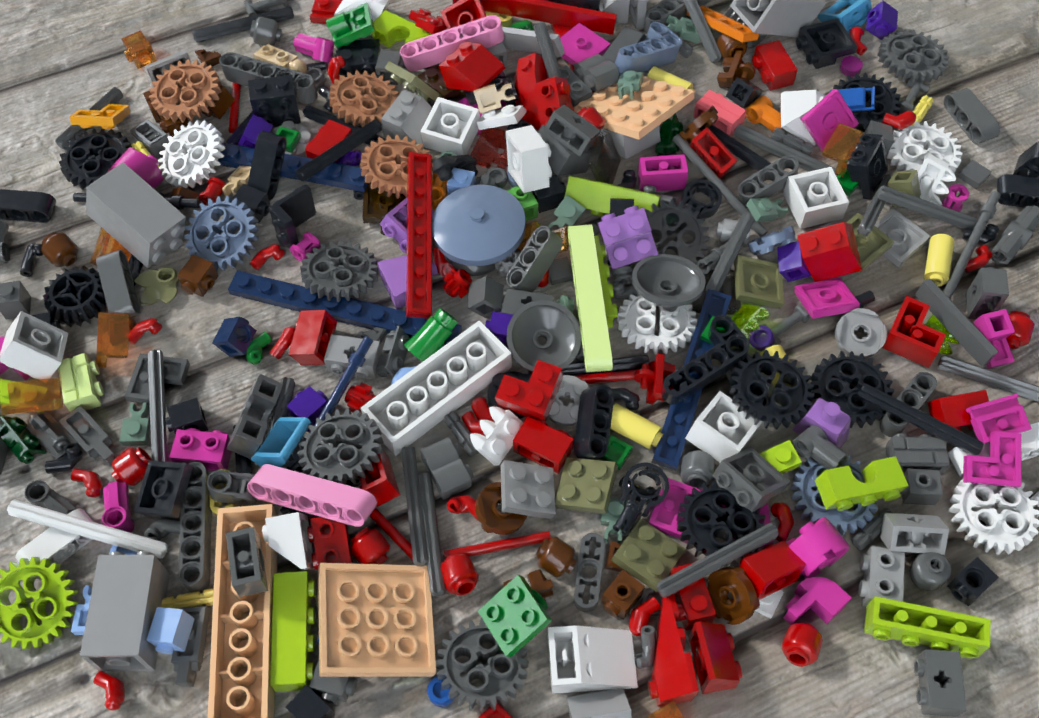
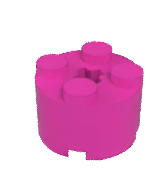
M131 147L108 170L109 172L124 162L153 189H156L164 180L158 167V160L152 155L146 156Z
M826 517L819 519L815 524L813 522L807 523L799 530L801 536L786 542L789 548L806 563L801 573L806 579L822 573L820 570L826 566H832L848 552L850 547Z

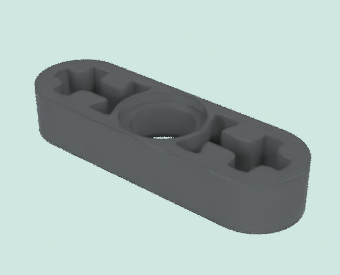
M597 533L586 534L582 538L580 545L574 605L582 612L593 611L597 607L599 600L605 541ZM591 541L596 542L597 546L594 559L588 558L590 549L588 545H590ZM585 566H593L597 570V575L589 579L584 577L581 571ZM585 585L590 586L589 597L592 598L588 604H584L583 599L578 598L583 597Z

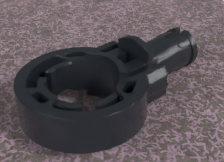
M699 179L687 184L681 201H683V208L685 209L690 204L692 205L690 212L700 211L697 217L699 220L716 214L722 202V194L714 183ZM695 191L697 193L702 192L710 197L711 203L707 205L699 203L694 199L693 194ZM677 221L672 222L670 226H676ZM683 223L679 227V230L676 232V234L681 232L686 227L685 223Z
M644 462L632 466L627 471L622 482L623 494L619 499V503L623 505L628 494L631 496L613 525V529L616 532L625 523L620 534L628 536L645 503H647V506L641 515L643 517H647L651 509L663 502L669 491V481L665 472L660 467ZM641 470L638 474L636 473L632 479L629 478V476L632 473ZM638 475H646L656 482V486L662 483V495H658L661 487L657 488L656 494L653 496L641 495L634 487V480Z

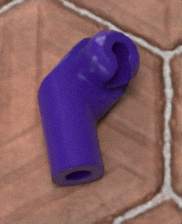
M358 150L351 151L339 158L336 163L357 166L361 163L362 152Z

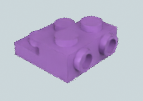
M406 198L386 214L380 225L382 226L383 233L398 241L400 249L407 254Z
M632 206L625 209V214L616 217L615 213H611L601 217L602 222L598 223V227L612 270L640 262L642 259L652 255H658L644 208L639 209L638 206Z

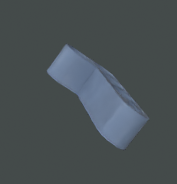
M659 22L651 23L645 41L619 49L614 63L618 68L619 76L626 71L644 72L651 70L654 66L660 67L675 62L682 40L664 24Z

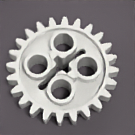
M196 120L195 124L189 121L187 127L182 124L181 131L174 130L175 135L167 137L169 143L163 144L166 149L159 152L163 156V158L158 160L161 164L159 169L162 172V176L176 188L182 186L187 189L188 185L194 188L196 182L202 185V179L206 178L209 180L208 174L210 172L216 173L214 167L220 166L221 163L218 162V159L224 157L220 152L225 149V146L222 145L225 141L221 137L222 133L206 121L201 123L199 120Z
M915 121L914 126L911 125L905 129L893 131L894 143L889 150L887 159H892L890 166L897 165L896 171L917 170L919 172L928 154H931L949 163V168L955 173L961 162L962 152H959L961 145H956L957 138H950L952 132L944 133L945 127L936 129V123L930 127L927 121L923 125Z
M638 293L637 297L630 294L629 300H623V306L619 307L617 323L618 330L622 331L621 337H628V344L635 342V349L643 346L644 353H647L649 349H653L654 354L657 355L658 350H662L664 354H667L669 348L674 352H677L678 346L685 348L686 342H691L697 325V319H695L696 312L692 311L691 304L679 307L660 306L649 302ZM656 306L659 307L658 336L654 334Z
M962 479L958 484L959 486H956L952 491L955 495L949 499V502L954 505L951 506L949 512L956 515L951 521L960 523L956 531H965L967 533L964 538L965 541L973 538L975 540V548L983 544L986 553L994 547L997 555L1003 550L1007 554H1011L1015 549L1020 551L1025 545L1027 546L1039 532L1036 529L1039 526V520L1036 519L1039 516V510L1033 509L1039 502L1029 499L1033 494L1032 491L1024 492L1022 490L1025 486L1024 482L1021 483V487L1016 488L963 483ZM976 495L980 496L984 501L979 500ZM1003 497L1007 498L1010 503L1006 502ZM979 520L984 521L987 526L982 525ZM1006 522L1011 523L1014 528L1009 527Z

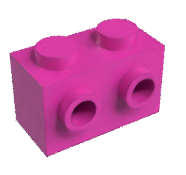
M685 154L640 157L637 174L640 191L644 192L646 185L655 186L656 191L685 189L688 177Z
M188 428L187 430L177 429L169 458L172 462L178 463L200 462L207 471L211 472L219 469L228 470L232 451L227 449L230 437L225 432L218 430L201 432L195 428Z

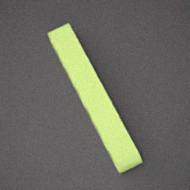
M592 224L568 226V243L586 372L611 371L613 369L612 352Z

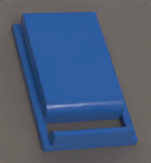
M875 86L872 88L837 89L851 112L875 110ZM866 91H871V107H866Z

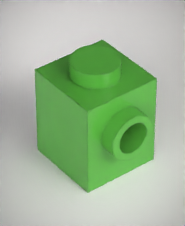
M519 186L507 190L522 205L526 222L538 217V202L531 191L523 193Z

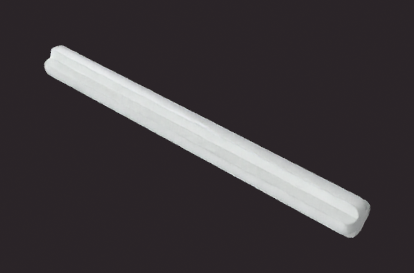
M12 500L7 508L8 514L135 552H151L160 559L164 558L167 553L168 547L164 542L19 500Z

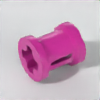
M960 184L951 185L948 196L942 201V206L960 212L963 208L962 203L969 197L968 189Z
M306 232L303 235V239L297 245L290 247V251L298 261L302 262V259H307L306 253H312V248L319 249L321 245L314 235Z

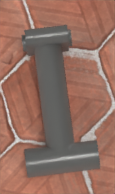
M244 0L248 16L256 15V11L283 3L284 7L289 5L287 0H262L252 3V0Z
M909 79L906 86L912 89L906 100H902L900 113L902 114L906 111L913 112V103L920 91L927 94L930 85L921 84L917 80L911 83Z
M800 304L794 308L792 315L770 329L775 337L773 346L780 345L782 342L777 336L800 320L803 323L809 320V313Z

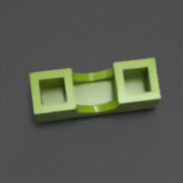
M386 10L373 22L375 31L372 32V38L379 39L380 44L391 48L393 44L399 41H405L406 44L433 35L415 26L414 22H410Z
M897 457L874 460L861 471L865 483L858 481L854 477L850 466L825 470L814 480L825 509L837 508L838 511H843L853 507V504L861 503V506H868L877 502L878 499L884 498L885 501H892L901 496L900 492L909 485Z

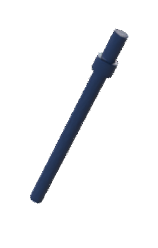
M364 336L356 352H352L348 359L349 365L318 417L322 421L326 419L325 414L327 412L330 416L332 415L357 369L363 366L366 360L364 357L373 343L371 338Z

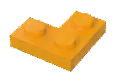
M108 104L101 110L79 109L70 115L71 125H80L81 128L101 126L102 129H113L131 114L130 105Z

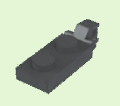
M81 405L59 421L90 457L92 456L96 460L101 456L109 466L112 465V461L116 458L110 450L114 446L111 442L112 440Z
M207 606L180 608L194 618L185 652L173 650L171 663L174 664V671L177 672L176 684L183 688L194 687L196 671H200L201 664L203 663L210 608Z

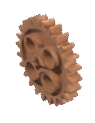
M187 59L185 64L178 61V66L176 67L170 64V70L163 68L164 74L156 75L158 81H152L154 88L149 89L152 94L149 96L152 101L151 104L159 116L163 115L165 120L171 118L173 122H176L179 118L184 123L187 117L190 121H193L194 115L201 118L202 111L209 113L208 106L215 107L213 100L220 99L218 93L222 92L219 87L222 84L211 65L207 66L206 62L200 64L197 59L191 64L190 60Z
M355 71V75L347 72V78L340 75V80L335 79L334 85H331L329 105L333 107V113H338L339 119L345 117V123L353 121V126L361 123L363 127L373 120L381 122V118L399 96V92L395 91V85L390 86V80L383 81V76L375 77V72L371 76L367 74V71H364L363 74Z
M387 135L385 141L379 137L378 143L371 141L370 147L366 146L365 153H362L360 163L361 175L365 176V183L371 182V189L379 188V194L387 191V197L395 193L398 199L400 194H404L407 198L409 152L429 154L430 151L423 150V144L416 146L415 139L408 142L407 136L400 140L398 135L395 136V139H391ZM432 157V179H433L434 173H433V157Z

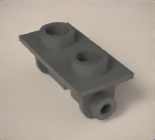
M397 326L396 331L392 330L386 335L382 351L389 354L381 355L376 368L377 374L381 377H387L388 374L394 377L397 371L404 367L408 351L404 344L410 337L400 326Z
M34 411L29 415V423L31 425L27 429L40 440L41 444L56 460H59L66 454L65 449L69 444H78L48 412L43 414Z

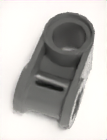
M216 470L207 478L210 496L217 502L239 506L256 505L257 500L247 489V484L255 475ZM220 483L227 484L223 489L214 488Z

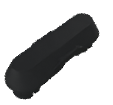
M469 154L440 157L433 161V173L438 174L441 181H447L453 177L452 169L454 167L473 171L476 176L478 174L475 166L477 160Z

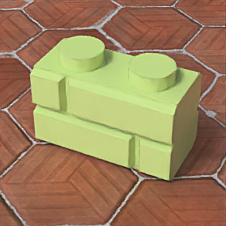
M85 353L73 356V358L63 359L58 367L64 404L68 410L72 412L80 405L85 411L86 409L90 410L100 407L102 405L100 396L104 395V391L100 381L96 379V375H100L97 362L95 360L91 361Z

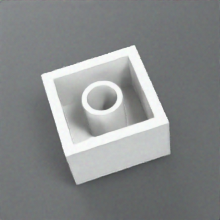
M438 97L420 131L424 147L441 153L453 152L456 156L467 155L479 130L476 123L480 118L479 109Z
M532 125L506 131L508 171L522 192L526 193L550 187L549 178L552 177V171L548 162V157H551L549 144L543 141L541 134L537 133Z
M832 167L792 175L787 178L783 195L800 229L844 218L849 200Z
M21 311L6 332L0 352V362L10 368L26 373L32 378L47 383L62 363L68 333Z
M721 391L718 392L696 419L685 438L702 451L710 454L719 463L741 452L762 423L760 421L757 425H754V417L746 420L747 412L745 410L738 412L740 404L732 403L733 399Z

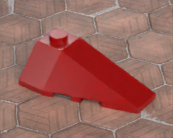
M533 53L518 59L514 87L519 100L515 101L516 105H523L527 110L521 120L524 119L538 130L541 128L533 84L549 78L543 58L537 53Z
M674 593L666 598L661 597L652 681L648 682L651 699H656L657 707L690 702L699 692L691 653H684L686 640L684 628L677 627L676 624L679 621V610Z

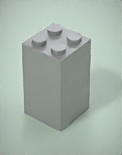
M734 0L730 7L754 33L798 37L800 28L810 26L826 3L823 0Z
M124 162L86 187V214L147 268L154 263H160L167 253L171 250H177L183 244L186 217Z
M141 551L137 555H126L122 552H110L109 555H98L80 656L98 671H155L158 651L155 650L156 646L146 639L157 607H162V599L166 598L170 573L153 553Z

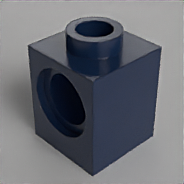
M234 317L224 319L212 344L229 357L245 355L257 330L249 325V321L245 318Z

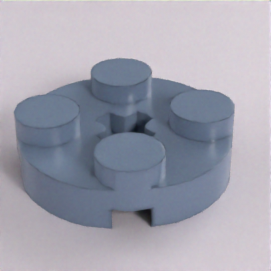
M793 226L782 228L783 231L768 233L747 243L750 252H753L754 255L764 254L774 250V246L794 242L796 240L794 235L796 234Z

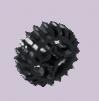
M74 265L71 271L65 269L61 275L56 273V279L49 280L50 286L44 287L46 293L43 295L45 309L62 325L66 323L72 327L76 323L81 327L83 322L86 321L90 324L92 318L99 319V313L106 312L105 306H107L99 272L94 268L88 269L86 266H82L79 270Z

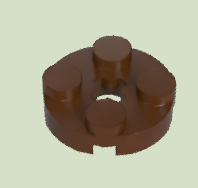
M712 105L679 135L685 141L691 143L692 139L701 132L700 129L703 126L705 128L710 127L719 118L716 108Z
M501 482L489 484L480 492L475 502V513L482 529L487 533L498 535L515 533L522 527L527 519V515L501 513L498 511V503L502 506Z
M723 567L708 576V591L718 619L722 617L729 621L727 624L737 625L753 616L754 611L760 606V601L744 569L740 567ZM731 592L733 594L734 599H729L727 594Z

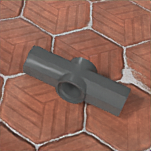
M1035 205L1026 206L1015 221L1012 220L1001 239L992 249V258L995 263L1008 265L1019 249L1022 250L1034 234L1033 231L1039 225V207Z

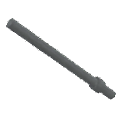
M679 134L673 138V142L702 174L720 189L722 196L740 216L748 213L753 217L750 210L740 202ZM754 219L751 228L760 237L766 235L768 231L760 222H756Z
M993 191L987 203L983 204L979 212L980 217L943 292L949 299H951L988 221L993 218L996 212L995 206L1001 196L997 191Z

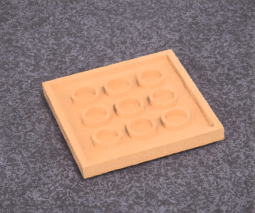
M643 76L640 91H634L633 99H630L629 94L619 99L616 83L594 92L591 98L581 101L575 106L574 112L578 113L583 107H594L606 120L604 129L640 140L694 100L695 97L693 90Z
M320 563L318 567L319 677L434 676L436 674L432 598L427 566Z

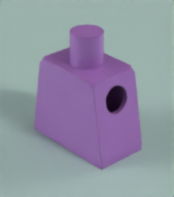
M407 255L377 262L380 277L396 309L406 305ZM432 261V276L438 274L435 263Z
M818 398L804 418H800L792 431L800 435L810 425H816L825 432L828 441L841 448L848 439L851 418L840 410L838 404Z

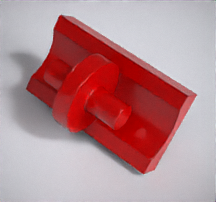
M658 353L656 360L650 362V367L648 364H642V369L634 372V380L640 383V388L647 389V404L653 405L657 400L665 401L662 397L663 379L675 372V365L665 362V355Z

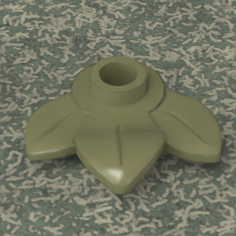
M166 266L158 271L149 270L138 276L134 282L145 288L141 297V303L153 305L160 300L165 304L170 303L178 292L176 287L179 283L178 272Z

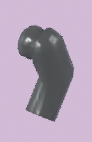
M621 282L612 284L613 294L617 299L629 300L630 294L635 296L638 294L633 284L630 287L624 286Z

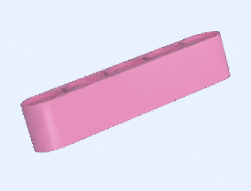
M491 15L406 43L400 49L407 70L414 72L440 64L464 42L482 44L485 48L497 45L505 38L501 20L499 17Z
M269 464L263 465L247 484L250 494L259 500L360 527L365 523L377 505L376 498L366 490Z

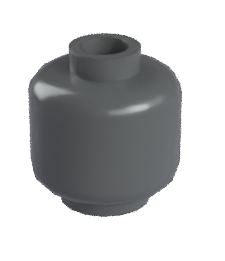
M258 17L256 21H252L250 37H253V41L256 44L274 46L276 41L280 42L282 29H278V22L276 20Z
M696 450L684 455L681 461V480L684 484L700 489L703 483L708 487L715 480L712 476L715 472V460L710 454Z
M926 552L916 557L910 566L909 574L912 582L918 588L925 591H935L942 587L949 579L951 566L944 555L937 552Z

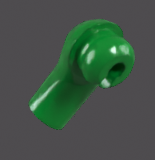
M529 20L516 22L509 26V28L534 31V26L531 25L532 22Z
M265 331L251 341L246 351V359L250 364L254 365L262 361L263 348L272 341Z

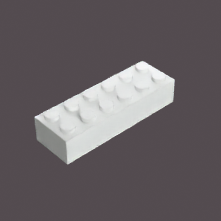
M477 321L362 406V415L367 413L370 419L375 420L382 433L381 437L384 444L396 456L401 452L402 448L410 446L444 420L446 415L457 410L487 387L496 374L505 373L512 368V353L480 321Z

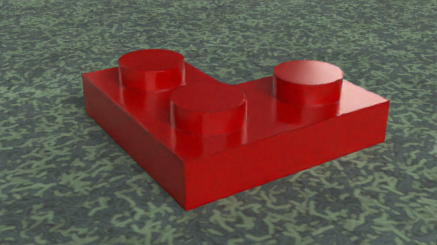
M424 8L410 11L409 19L416 21L415 26L432 34L447 30L442 16L434 17L431 15V11Z

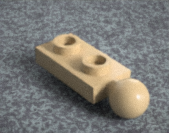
M269 44L262 46L261 49L253 54L254 59L302 73L307 71L306 63L298 59V56Z

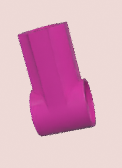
M299 33L294 38L293 45L295 46V51L310 55L313 59L330 63L334 49V42L332 40L312 37Z
M117 481L108 483L103 488L105 512L102 516L103 524L132 533L135 524L131 518L129 487L126 483Z

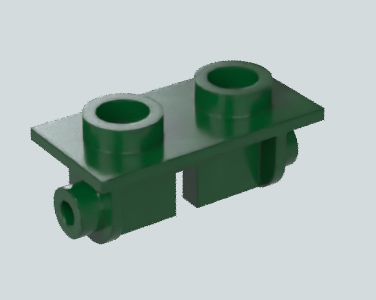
M676 113L673 114L672 120L667 119L661 123L660 142L657 143L655 149L657 156L676 155L680 150L673 142V138L683 131V124L679 122Z
M0 416L4 422L0 424V437L8 447H12L15 444L11 451L21 463L29 464L34 460L33 456L36 453H46L40 445V440L29 432L26 428L27 424L19 417Z

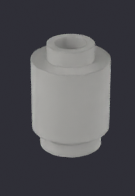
M724 218L723 223L718 222L716 236H720L721 242H726L730 239L738 223L737 220ZM751 229L744 241L746 244L749 242Z

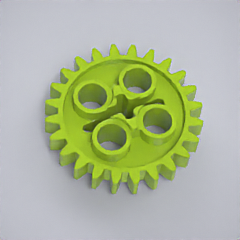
M32 557L30 562L28 558H20L19 564L17 562L9 563L10 571L0 569V575L2 576L0 579V635L3 634L1 643L11 641L12 648L19 647L21 643L22 649H30L32 644L34 648H40L43 645V641L46 644L53 643L52 635L56 637L63 635L60 627L71 626L66 619L75 615L70 608L71 606H76L79 602L71 600V596L76 595L78 590H70L69 587L75 580H65L69 571H59L60 563H53L50 566L51 559L43 558L41 562L39 557ZM40 576L42 586L37 591L34 587V581ZM21 580H23V587L20 585ZM12 590L16 593V600L13 604L9 601V594ZM31 598H34V602H32L30 604L31 607H29L28 604L32 601ZM49 601L54 605L51 615H48L45 610ZM23 615H26L28 619V625L25 629L20 625V619ZM39 618L42 620L41 625H39Z

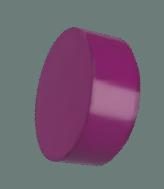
M846 56L841 61L840 71L846 76L854 77L855 73L860 74L863 63L858 57Z

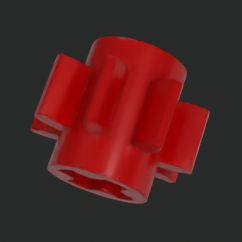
M453 268L443 277L445 281L443 288L449 296L453 298L459 296L462 299L469 292V284L472 283V278L465 270L459 269L456 271Z
M361 382L360 386L352 385L345 395V402L348 403L347 406L350 412L354 413L356 410H359L361 414V407L376 397L373 394L374 392L371 391V386Z

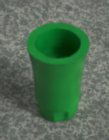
M439 308L404 346L423 362L442 348L446 340L453 333L451 330L454 329L458 321L447 311Z

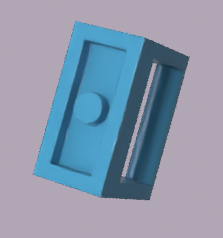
M839 0L820 13L818 19L824 22L838 18L849 33L853 27H860L867 22V12L872 9L871 0ZM846 5L849 6L840 14H834Z
M280 417L250 460L260 467L265 464L282 467L302 439L308 426L311 425V421L305 417Z

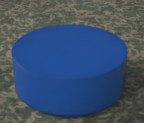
M435 677L429 682L427 687L429 700L438 707L448 706L454 701L455 697L449 699L448 693L450 689L442 690L441 683L444 680H438Z

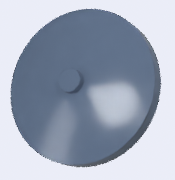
M472 185L452 192L439 203L432 217V234L437 248L450 260L467 266H485L507 258L519 247L526 231L525 213L520 202L508 191L491 185Z

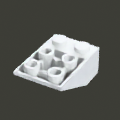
M587 626L548 627L552 694L638 688L633 640L630 630Z

